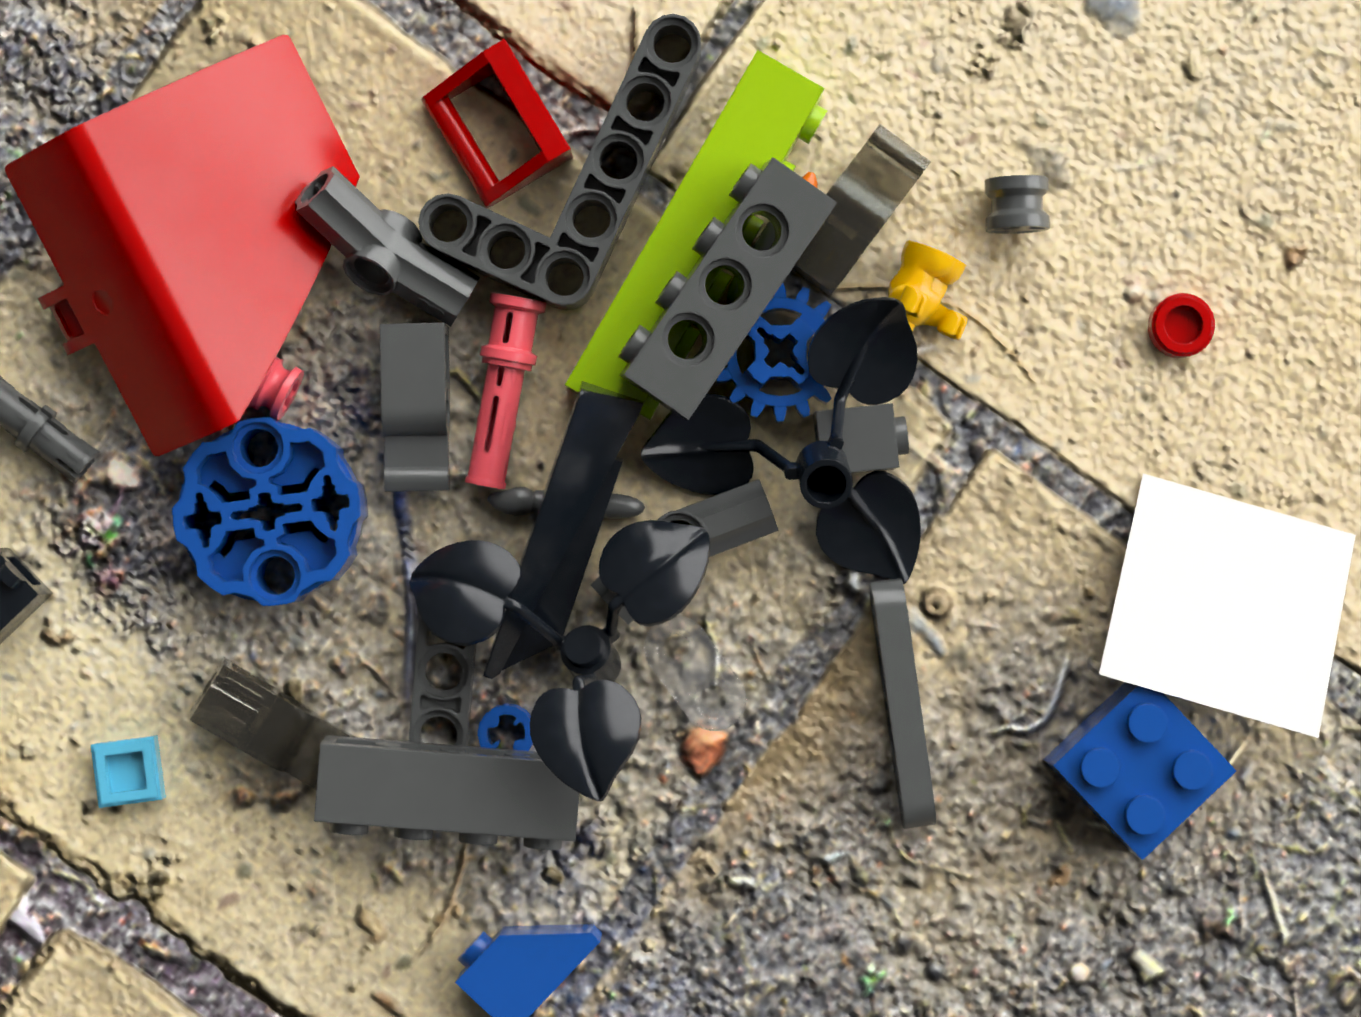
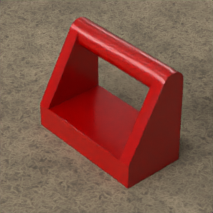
M505 38L481 52L421 98L486 208L499 203L573 158L570 146ZM492 74L495 75L540 150V153L501 181L498 180L451 101L452 98Z

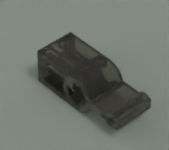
M879 124L849 166L827 192L826 195L835 200L837 204L792 270L830 298L931 161L883 125Z
M225 657L220 661L190 710V721L278 771L290 774L317 790L320 743L326 735L356 737L320 717L305 704Z

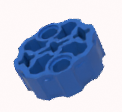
M271 417L247 419L237 422L234 429L222 434L212 442H202L184 465L185 479L181 487L179 501L172 507L175 537L178 542L185 546L190 558L196 565L197 576L221 595H235L243 599L257 601L262 606H276L303 601L308 594L320 589L330 581L339 580L357 557L356 546L360 537L362 523L368 517L364 484L356 479L352 468L344 458V450L322 432L312 428L303 429L298 426L282 423L280 420L277 421ZM268 431L276 438L278 453L269 465L259 467L251 461L248 454V445L257 433ZM315 468L320 470L312 479L307 492L288 494L287 487L285 486L304 484L309 474ZM217 481L229 493L249 491L250 499L231 502L224 493L212 485ZM332 485H335L337 494L346 495L350 500L349 507L339 510V520L337 522H334L332 513L322 512L320 509V500L330 497V487ZM268 495H271L273 503L286 506L302 505L301 511L285 513V516L276 518L274 523L275 529L273 530L269 521L256 518L241 519L242 513L258 511V508L267 506ZM205 504H207L209 511L220 512L221 524L211 527L210 538L206 529H196L195 517L205 514ZM312 522L329 539L324 543L312 531L293 533L292 525ZM254 530L255 538L237 540L232 550L226 556L223 555L231 545L236 532ZM277 557L288 560L295 572V579L291 588L282 594L271 590L265 580V569L268 563Z

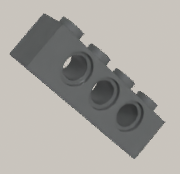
M774 157L765 162L761 169L752 163L746 168L729 193V196L738 202L724 223L715 217L712 218L692 247V250L701 255L687 277L678 271L675 272L655 301L658 306L664 309L650 331L639 325L618 356L627 363L619 376L683 420H689L837 204L835 200ZM762 215L772 223L775 230V238L769 249L763 251L756 250L745 242L742 228L748 216ZM714 268L729 270L738 281L737 296L728 305L714 302L706 292L705 281L709 272ZM679 321H687L694 324L702 336V345L699 352L690 359L676 356L668 344L669 331Z

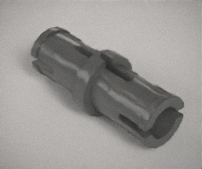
M0 376V426L16 438L14 445L24 452L33 451L75 484L88 471L100 451L93 448L83 439H80L55 419L57 412L47 405L41 408Z

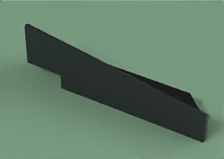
M584 381L581 382L519 564L522 570L521 582L510 597L521 602L560 635H564L623 462V459L617 457L643 406V401ZM505 609L502 626L496 632L484 668L483 677L493 679L502 670L554 645L516 614Z

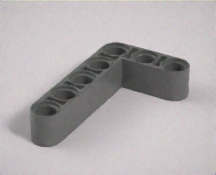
M677 14L662 15L650 24L550 238L461 196L447 193L437 195L428 200L421 209L418 223L420 233L426 243L450 260L538 301L546 302L547 305L556 309L574 310L586 304L595 291L699 66L701 38L695 24L685 16ZM671 34L679 35L687 40L691 50L687 57L680 62L670 63L663 61L654 51L655 45L661 38ZM646 91L655 93L664 103L663 111L658 117L653 120L642 121L630 114L628 104L633 96ZM614 149L628 150L634 154L638 161L636 169L627 178H610L601 169L602 160L607 153ZM586 207H601L611 217L608 229L598 237H585L575 229L576 216ZM450 210L459 211L464 214L467 226L464 234L459 239L452 242H444L434 236V223L440 214ZM504 237L518 238L525 245L524 258L514 268H498L491 261L492 247L498 240ZM564 263L576 265L582 270L584 276L579 290L568 296L555 294L549 289L548 285L551 271L556 266Z

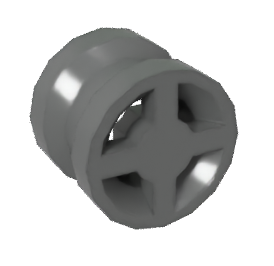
M1010 175L993 177L984 181L985 194L991 199L992 213L986 218V232L1020 234L1050 229V216L1043 210L1042 198L1049 190L1048 177L1040 175Z

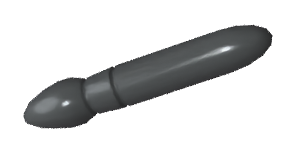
M514 487L491 493L488 496V502L495 509L509 515L518 516L531 512L537 513L544 490L532 491L526 487ZM612 493L604 518L623 519L635 517L643 513L645 506L634 497Z

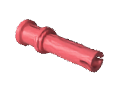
M491 293L489 302L495 308L489 342L487 345L481 346L480 356H483L482 363H487L488 365L477 417L469 471L465 482L485 487L506 489L505 480L516 428L525 371H532V365L536 366L537 356L532 353L538 315L545 313L547 303L512 295Z

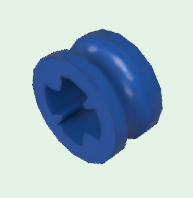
M505 703L495 706L483 716L479 723L477 734L481 747L500 749L498 745L501 740L498 739L493 743L489 730L500 724L501 715H512L516 717L513 725L516 726L521 722L525 730V737L517 738L514 741L512 750H530L533 745L530 736L531 715L526 709L517 704Z

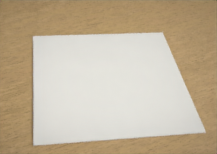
M1143 474L1099 675L1318 738L1356 535Z

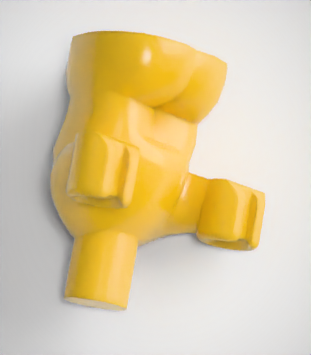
M909 240L905 242L901 253L900 270L889 284L888 297L895 298L903 303L912 332L914 327L934 326L937 327L939 333L959 340L967 324V318L940 303L946 294L948 285L959 280L966 265L938 249Z

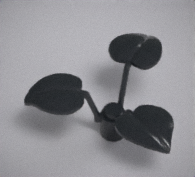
M889 297L860 300L832 314L815 332L808 351L809 373L817 383L826 387L838 388L834 397L831 433L828 441H816L807 445L799 453L796 462H790L759 439H748L751 432V423L745 409L738 403H733L728 397L717 394H706L689 420H683L670 411L641 449L642 461L658 476L676 486L701 494L718 495L747 484L750 481L754 472L750 451L757 452L782 470L786 479H798L804 499L812 506L820 508L816 518V536L821 549L832 561L853 571L878 575L887 579L901 578L903 584L907 583L913 571L920 547L921 523L916 499L904 481L886 471L870 472L863 476L853 487V478L848 460L842 450L844 445L845 406L849 393L863 404H883L900 396L908 388L914 377L918 360L917 345L908 323L903 303Z
M657 520L636 522L619 530L605 545L599 561V575L602 583L610 592L616 594L608 605L605 628L601 630L591 625L579 626L570 631L566 636L560 635L521 602L510 598L521 582V566L510 552L491 542L481 540L462 541L433 552L412 572L409 585L425 624L437 637L448 643L458 646H471L489 639L502 626L505 609L520 617L560 651L563 663L574 677L572 682L573 689L553 688L544 692L537 699L530 718L532 743L544 764L561 782L585 797L595 801H603L616 776L633 754L641 732L642 718L635 698L623 686L614 682L621 670L620 655L612 644L620 637V632L617 629L620 610L625 605L631 618L636 623L647 627L663 624L680 614L697 593L705 576L710 557V537L708 532L699 526Z

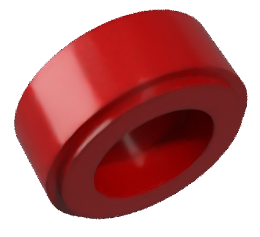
M1188 293L1174 294L1160 301L1152 310L1148 320V333L1153 345L1161 353L1173 358H1186L1201 352L1208 346L1215 332V318L1211 308L1198 296Z

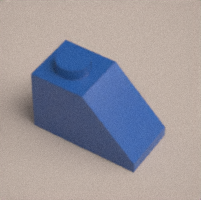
M594 924L504 926L493 938L483 931L458 957L457 960L465 968L460 972L455 983L491 1017H530L600 943L602 932Z

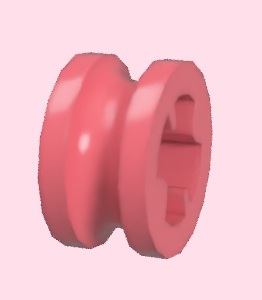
M275 357L249 406L256 410L265 406L270 410V417L279 421L294 400L304 377V371L297 367L293 370H286L283 367V360Z

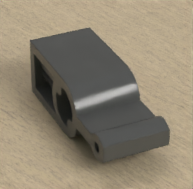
M445 323L380 324L381 419L384 435L385 492L450 491L449 327Z

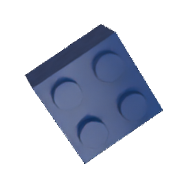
M1126 682L1043 759L1117 839L1141 860L1145 859L1236 772L1235 768L1164 693Z

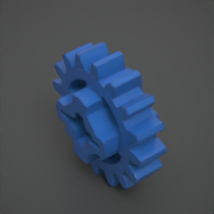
M784 283L781 284L762 314L773 311H786L800 317L791 325H770L760 316L746 336V339L753 345V363L742 374L738 365L736 350L727 363V368H724L716 379L717 383L733 381L736 388L729 398L733 403H738L745 397L753 401L750 416L755 419L761 414L765 406L773 408L776 423H783L787 407L792 406L795 407L797 413L802 418L810 415L808 399L814 397L825 405L832 399L828 390L823 385L817 383L810 375L807 361V342L825 321L823 318L827 315L831 304L825 301L815 309L807 305L810 289L806 287L799 291L795 299L786 298ZM758 332L767 340L771 338L777 344L782 343L786 338L794 344L790 357L795 362L794 367L801 374L792 366L789 368L782 362L776 364L773 368L767 365L765 359L769 349L764 344L765 339ZM769 380H788L800 391L790 395L778 396L764 393L760 389Z

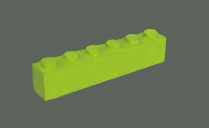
M757 50L568 378L565 386L569 390L578 394L581 382L584 381L643 401L639 415L649 420L652 418L660 403L619 376L627 365L625 361L618 357L620 352L639 325L650 331L664 309L658 306L655 301L676 271L687 277L701 255L692 250V247L713 217L724 223L738 202L731 198L729 193L750 163L761 169L765 162L774 157L794 171L796 166L786 159L798 139L809 144L828 111L818 105L825 88ZM755 215L748 216L742 228L743 238L749 246L752 245L764 223L762 219ZM724 268L712 269L705 281L706 292L710 299L716 303L721 299L733 277L724 272ZM679 321L674 324L668 334V344L671 351L683 359L687 358L700 335V331L692 327V323L687 321Z

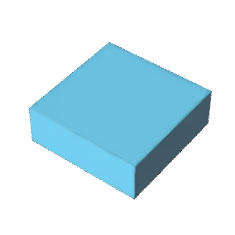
M158 735L91 745L99 808L166 798Z

